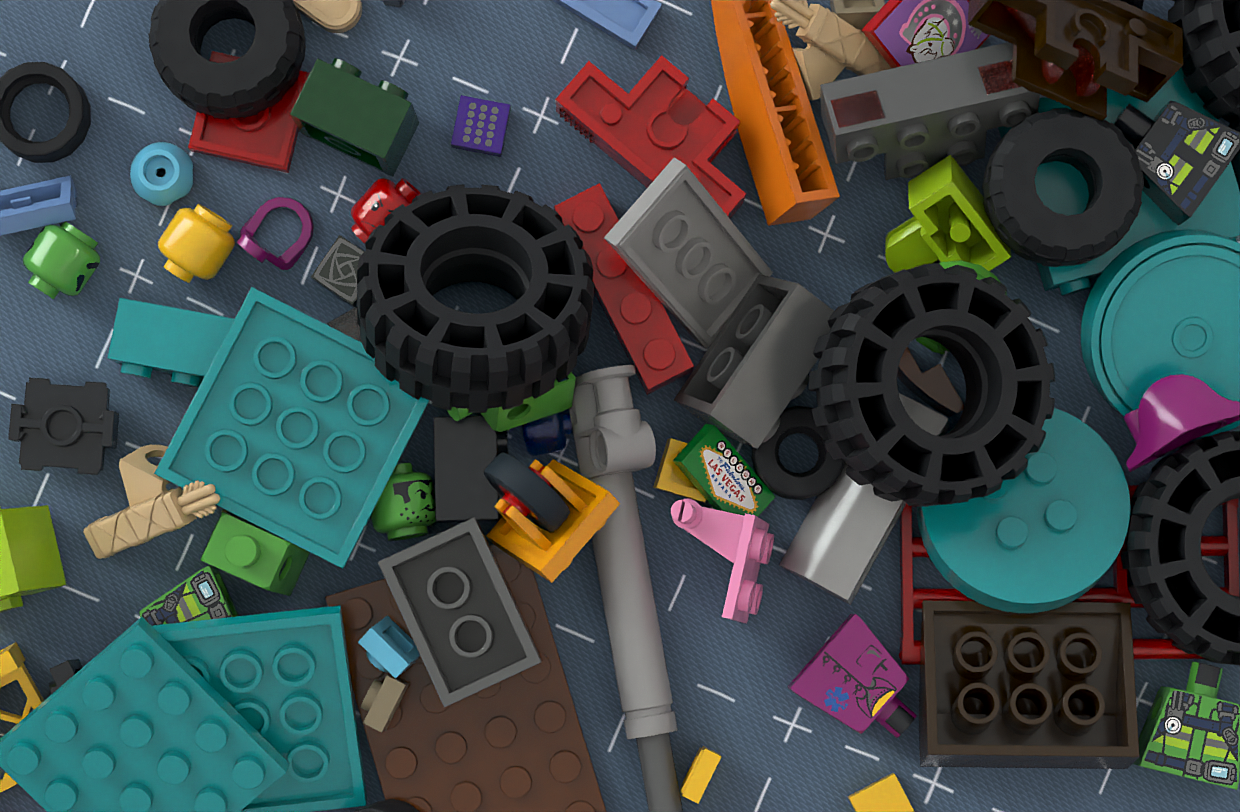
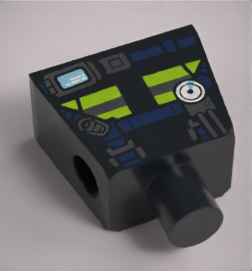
M1175 101L1168 102L1154 119H1151L1128 103L1113 123L1122 131L1125 138L1134 145V149L1139 157L1138 161L1141 172H1143L1144 188L1142 191L1177 225L1191 218L1240 149V132Z

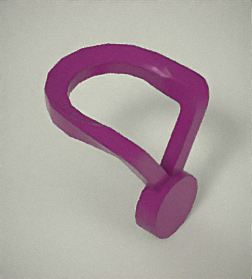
M277 197L268 200L244 224L240 231L241 237L237 243L261 263L267 259L281 270L291 269L304 253L313 237L314 224L311 214L302 203L292 198ZM280 207L290 208L301 219L302 233L298 241L290 246L281 256L277 257L261 246L253 235L262 220L273 209Z

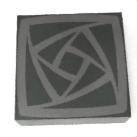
M339 235L311 275V278L355 307L357 304V267L359 257L364 251Z

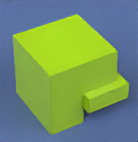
M48 505L1 509L0 507L1 613L22 607L21 596L32 595L67 585Z

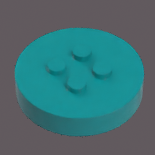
M1180 229L1161 232L1146 237L1125 249L1111 261L1098 277L1090 291L1082 316V356L1088 375L1103 399L1122 416L1138 409L1147 389L1161 378L1170 375L1183 374L1193 376L1206 383L1218 395L1228 400L1240 402V243L1203 230ZM1240 420L1196 439L1229 431L1239 426Z
M1054 408L1052 418L1044 421L1042 430L1046 431V437L1039 451L1028 453L1025 456L1028 460V466L1015 479L1003 480L1000 490L985 497L969 499L968 502L926 507L917 506L920 535L924 547L937 570L962 594L993 609L1013 613H1036L1056 609L1073 602L1093 588L1117 558L1128 532L1131 508L1127 480L1117 457L1109 445L1090 426L1069 413Z

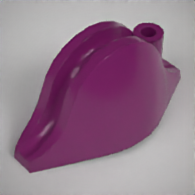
M1183 374L1170 375L1153 383L1144 393L1139 408L1123 416L1137 444L1126 462L1129 472L1196 438L1239 421L1240 402L1228 400L1218 395L1206 383L1193 376Z

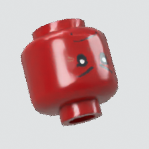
M385 178L376 180L351 210V216L355 222L351 227L352 231L365 243L376 227L380 224L385 226V217L402 204L405 207L408 206L416 196L422 193L404 178H401L397 184Z

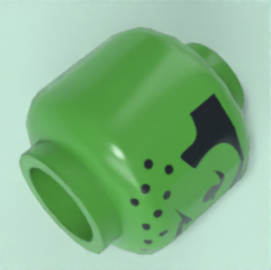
M411 463L397 464L371 515L374 529L379 533L387 534L388 541L425 536L428 534L427 527L436 522V500L431 476L423 472H413Z

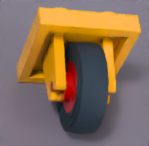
M502 452L493 459L484 471L488 482L502 496L494 506L502 515V518L486 535L487 538L500 550L551 583L572 563L573 558L592 536L605 525L607 519L620 505V502L610 491L554 459L547 466H543L535 459L527 467L516 458Z

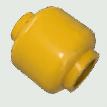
M197 204L195 209H179L158 241L160 252L168 258L163 267L187 283H190L194 276L205 280L214 278L235 246V239L229 233L233 225L201 204Z

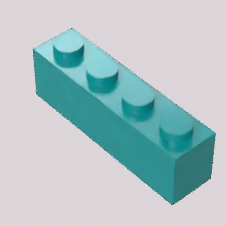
M119 298L107 358L115 363L122 364L120 371L122 374L151 379L152 370L172 373V383L199 388L234 319Z

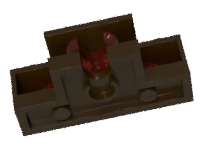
M969 0L968 25L979 29L985 34L993 35L1013 44L1012 83L1100 121L1107 117V88L1124 96L1130 95L1147 103L1183 66V28L1121 0Z

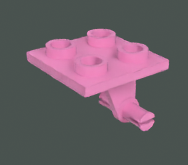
M684 498L676 501L671 507V516L674 523L734 563L722 617L747 624L749 614L756 615L758 613L762 599L763 585L756 583L760 564L769 563L773 550L774 534L767 533L769 524L755 515L745 513V516L702 507L697 501Z

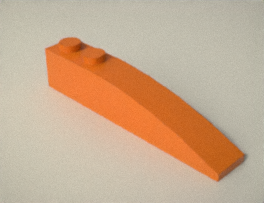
M711 0L725 81L734 116L740 120V125L737 127L767 224L771 226L810 220L837 200L840 195L786 27L782 24L783 21H777V17L774 15L777 11L773 10L770 6L772 0Z

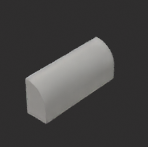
M899 393L905 411L919 427L936 436L946 434L950 427L949 418ZM845 462V466L837 481L815 499L779 566L851 605L907 503L903 500L891 502L876 496L873 491L874 486L871 484L859 486L846 475L848 465Z

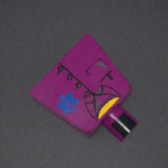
M850 614L787 686L789 690L860 734L876 720L894 737L898 738L917 716L896 697V694L908 682V676L863 620L856 614Z

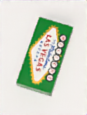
M705 424L673 459V462L716 510L743 516L746 513L758 517L775 498L774 494L715 425Z

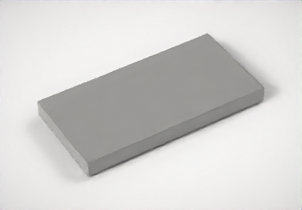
M675 157L604 237L688 333L706 349L713 343L757 276L761 274L770 277L773 273L691 170Z

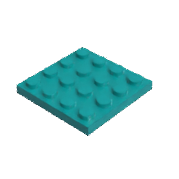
M251 287L154 474L182 488L190 483H195L196 480L203 481L205 485L213 484L216 487L215 493L219 494L221 498L220 502L215 505L344 569L430 400L422 397L417 400L399 389L398 381L394 380L391 382L385 378L375 367V358L366 353L362 342Z
M341 605L152 626L290 763L285 775L240 812H313L366 806L367 792Z
M143 617L138 619L0 738V767L47 812H240L285 775L290 764Z

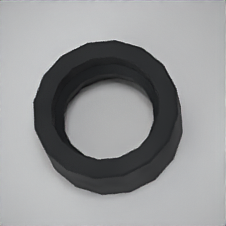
M25 62L9 69L0 78V142L16 156L34 163L55 162L71 155L84 142L91 125V106L84 89L66 71L47 62ZM33 84H49L58 88L65 95L69 104V119L65 128L56 137L45 142H33L22 138L15 131L10 120V108L14 98L24 88Z

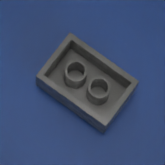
M759 274L676 395L674 401L705 424L715 425L724 436L758 449L761 443L768 441L777 431L780 425V415L790 400L798 397L806 388L809 382V372L819 359L813 354L819 336L830 333L831 328L828 325V319L834 310L799 283Z
M475 517L378 562L444 708L542 662V658L484 532Z

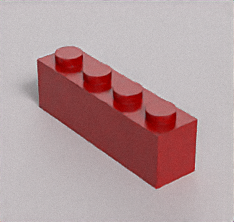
M600 183L555 205L554 211L562 217V224L564 226L569 224L583 241L582 249L588 253L593 265L592 282L595 284L594 293L631 365H634L635 373L646 394L648 395L691 373L694 364L663 304L604 239L619 219Z

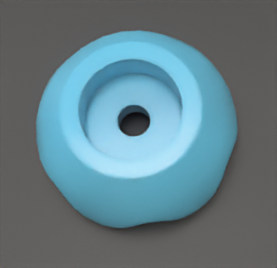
M167 142L152 143L141 149L133 159L130 170L132 186L140 197L157 206L170 205L190 192L193 186V162L184 150L174 144ZM165 169V176L158 177V170Z

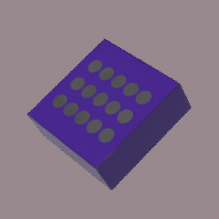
M461 95L451 147L501 157L511 105Z

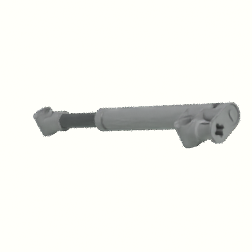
M634 365L614 366L590 371L576 377L572 407L569 408L580 475L610 491L620 502V505L610 515L605 525L592 536V544L622 712H625L626 717L624 720L627 739L636 738L649 812H683L669 732L677 731L678 728L675 711L671 709L673 699L632 474L633 472L648 468L654 463L656 455L655 438L650 425L646 421H641L640 410L633 406L629 377L636 374Z

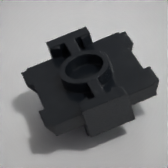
M29 377V383L26 382L24 405L11 404L8 440L21 442L19 457L21 470L42 471L44 467L78 469V474L98 475L101 470L103 471L105 448L116 449L119 413L108 410L110 389L107 388L106 383L86 381L85 386L51 384L50 379Z

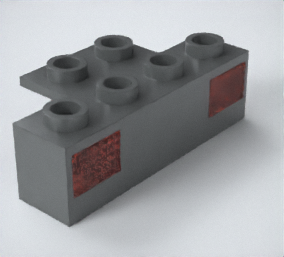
M1009 42L820 85L821 116L836 164L847 161L862 162L884 153V176L886 180L898 177H917L949 155L955 159L960 167L969 165L977 159L985 158L987 130L1002 126L1014 127L1025 118L1038 113L1040 94L1028 91L1024 87L1012 83L1013 44Z

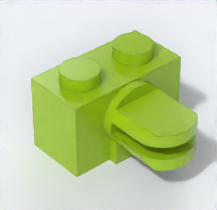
M951 155L908 182L909 210L914 216L889 231L885 237L886 262L892 271L896 273L924 264H934L939 260L941 262L962 260L981 265L990 271L1011 258V248L1002 242L995 232L989 217L986 215L983 205L984 197Z

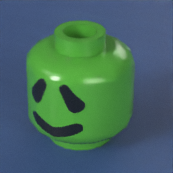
M66 221L60 226L52 224L43 227L23 257L25 268L33 273L28 283L52 299H55L59 292L68 296L78 295L100 264V256L94 250L98 242Z

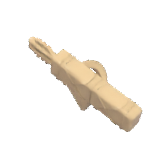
M807 0L771 1V8L777 11L774 14L777 17V21H783L782 24L788 25L789 29L800 26L796 36L807 43L805 49L794 47L792 49L809 100L819 99L820 85L833 82L845 67L858 76L892 69L860 29H856L839 18L836 13L830 12V9L824 8L820 4H810L808 8Z
M163 445L140 447L121 458L119 462V469L130 506L115 514L104 516L84 528V535L96 558H108L122 550L138 546L167 532L181 529L197 519L196 516L203 518L208 516L209 513L213 514L217 508L215 504L219 503L221 499L220 495L215 493L216 487L213 484L205 485L203 481L196 480L195 483L185 485L183 490L181 487L168 490L166 485L170 481L154 474L158 466L147 461V458L163 457L168 447Z

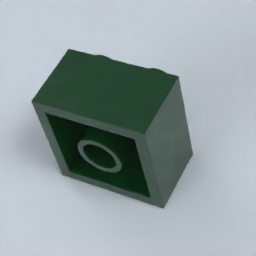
M317 58L290 113L297 127L303 135L393 177L419 125L412 102L406 100L409 94L387 81L381 80L379 85L375 86L361 79L362 71L343 60L334 58L332 64H329Z

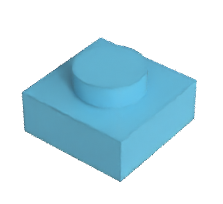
M388 615L371 627L358 641L366 650L369 661L379 670L386 673L389 672L395 679L420 657L414 641Z

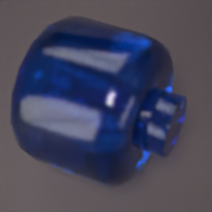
M559 412L521 425L526 450L532 456L562 451L566 447V435L573 433L569 413L562 415Z

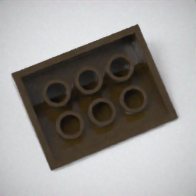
M923 600L918 715L920 767L1127 769L1139 758L1131 603L1071 602L1044 612L1013 613L993 609L976 601Z

